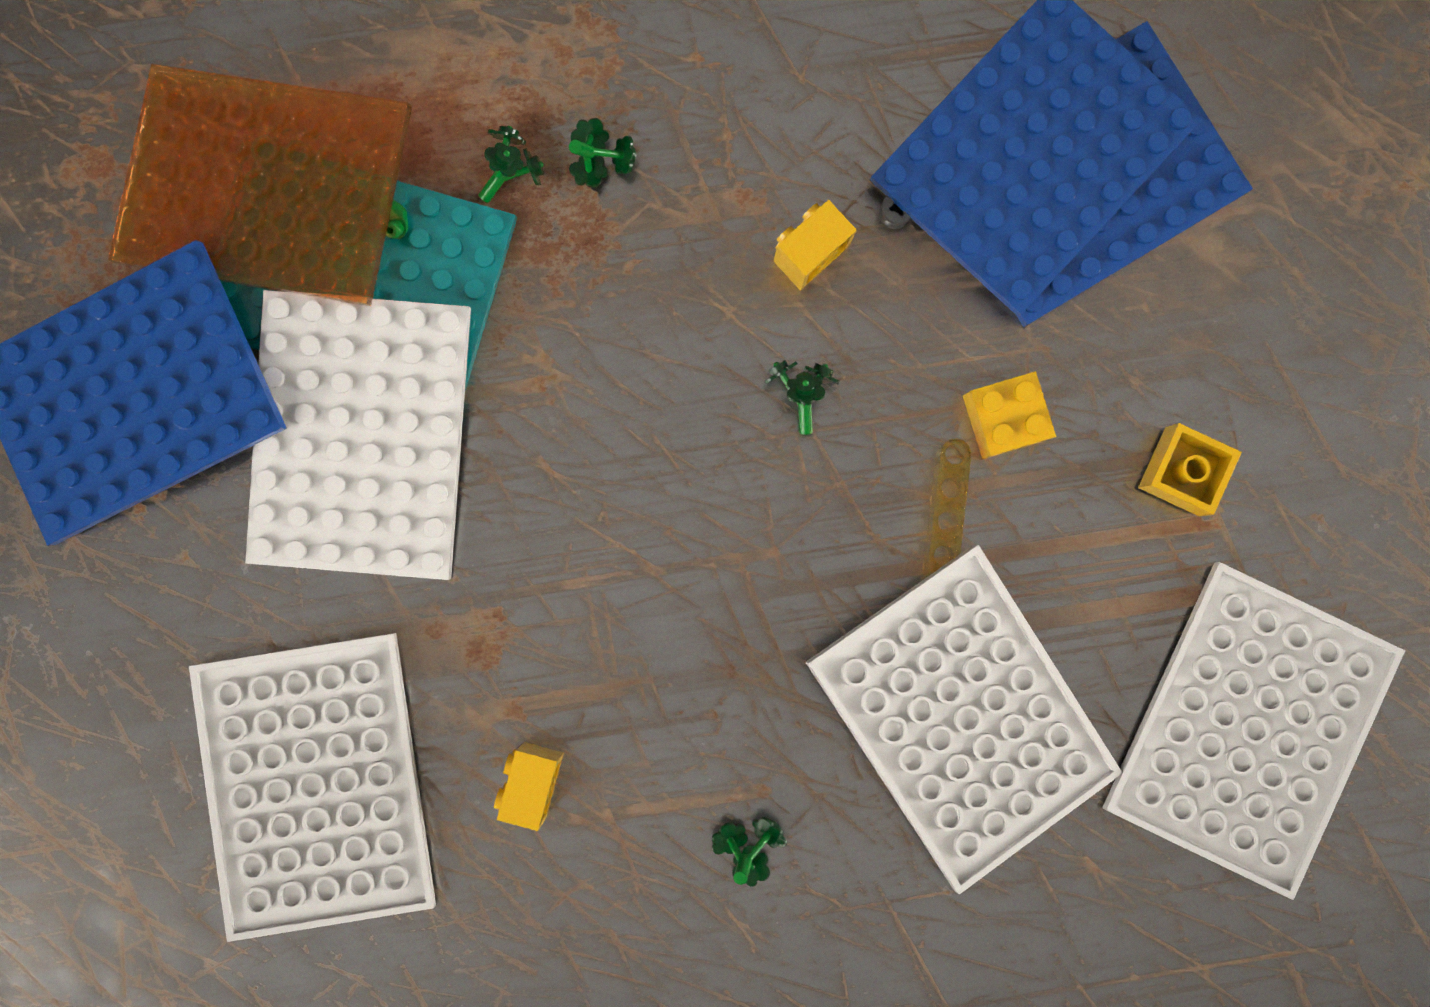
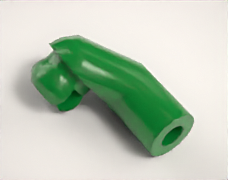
M377 192L371 204L386 214L387 227L384 228V233L391 239L403 238L408 231L406 208L384 192Z

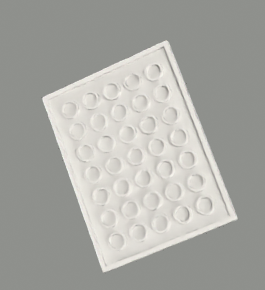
M263 290L259 368L287 429L253 445L245 563L442 580L451 579L471 315L470 307Z
M979 545L969 547L806 661L809 669L951 887L959 895L1122 774L1121 769Z
M1215 562L1121 765L1122 774L1115 779L1102 808L1294 900L1405 650L1221 562Z
M396 633L189 666L227 942L433 909L436 906Z

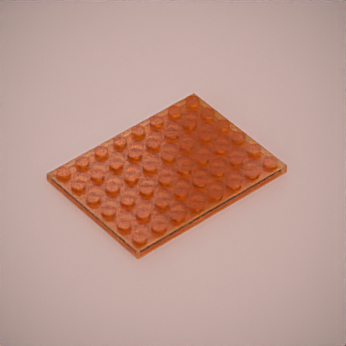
M151 64L108 260L116 264L144 268L197 240L203 242L220 281L371 306L412 106L404 101Z

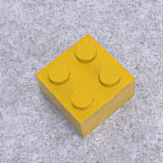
M829 199L822 206L818 203L814 204L802 216L804 221L796 229L790 226L777 238L779 243L775 247L774 262L800 291L850 247L857 231Z
M1036 371L974 389L963 395L982 460L1056 437Z
M1181 423L1165 427L1138 488L1197 516L1214 515L1242 452Z
M524 742L518 749H514L512 754L509 753L503 774L509 775L507 783H504L503 788H499L494 803V808L499 810L498 821L535 831L540 829L547 817L564 752Z

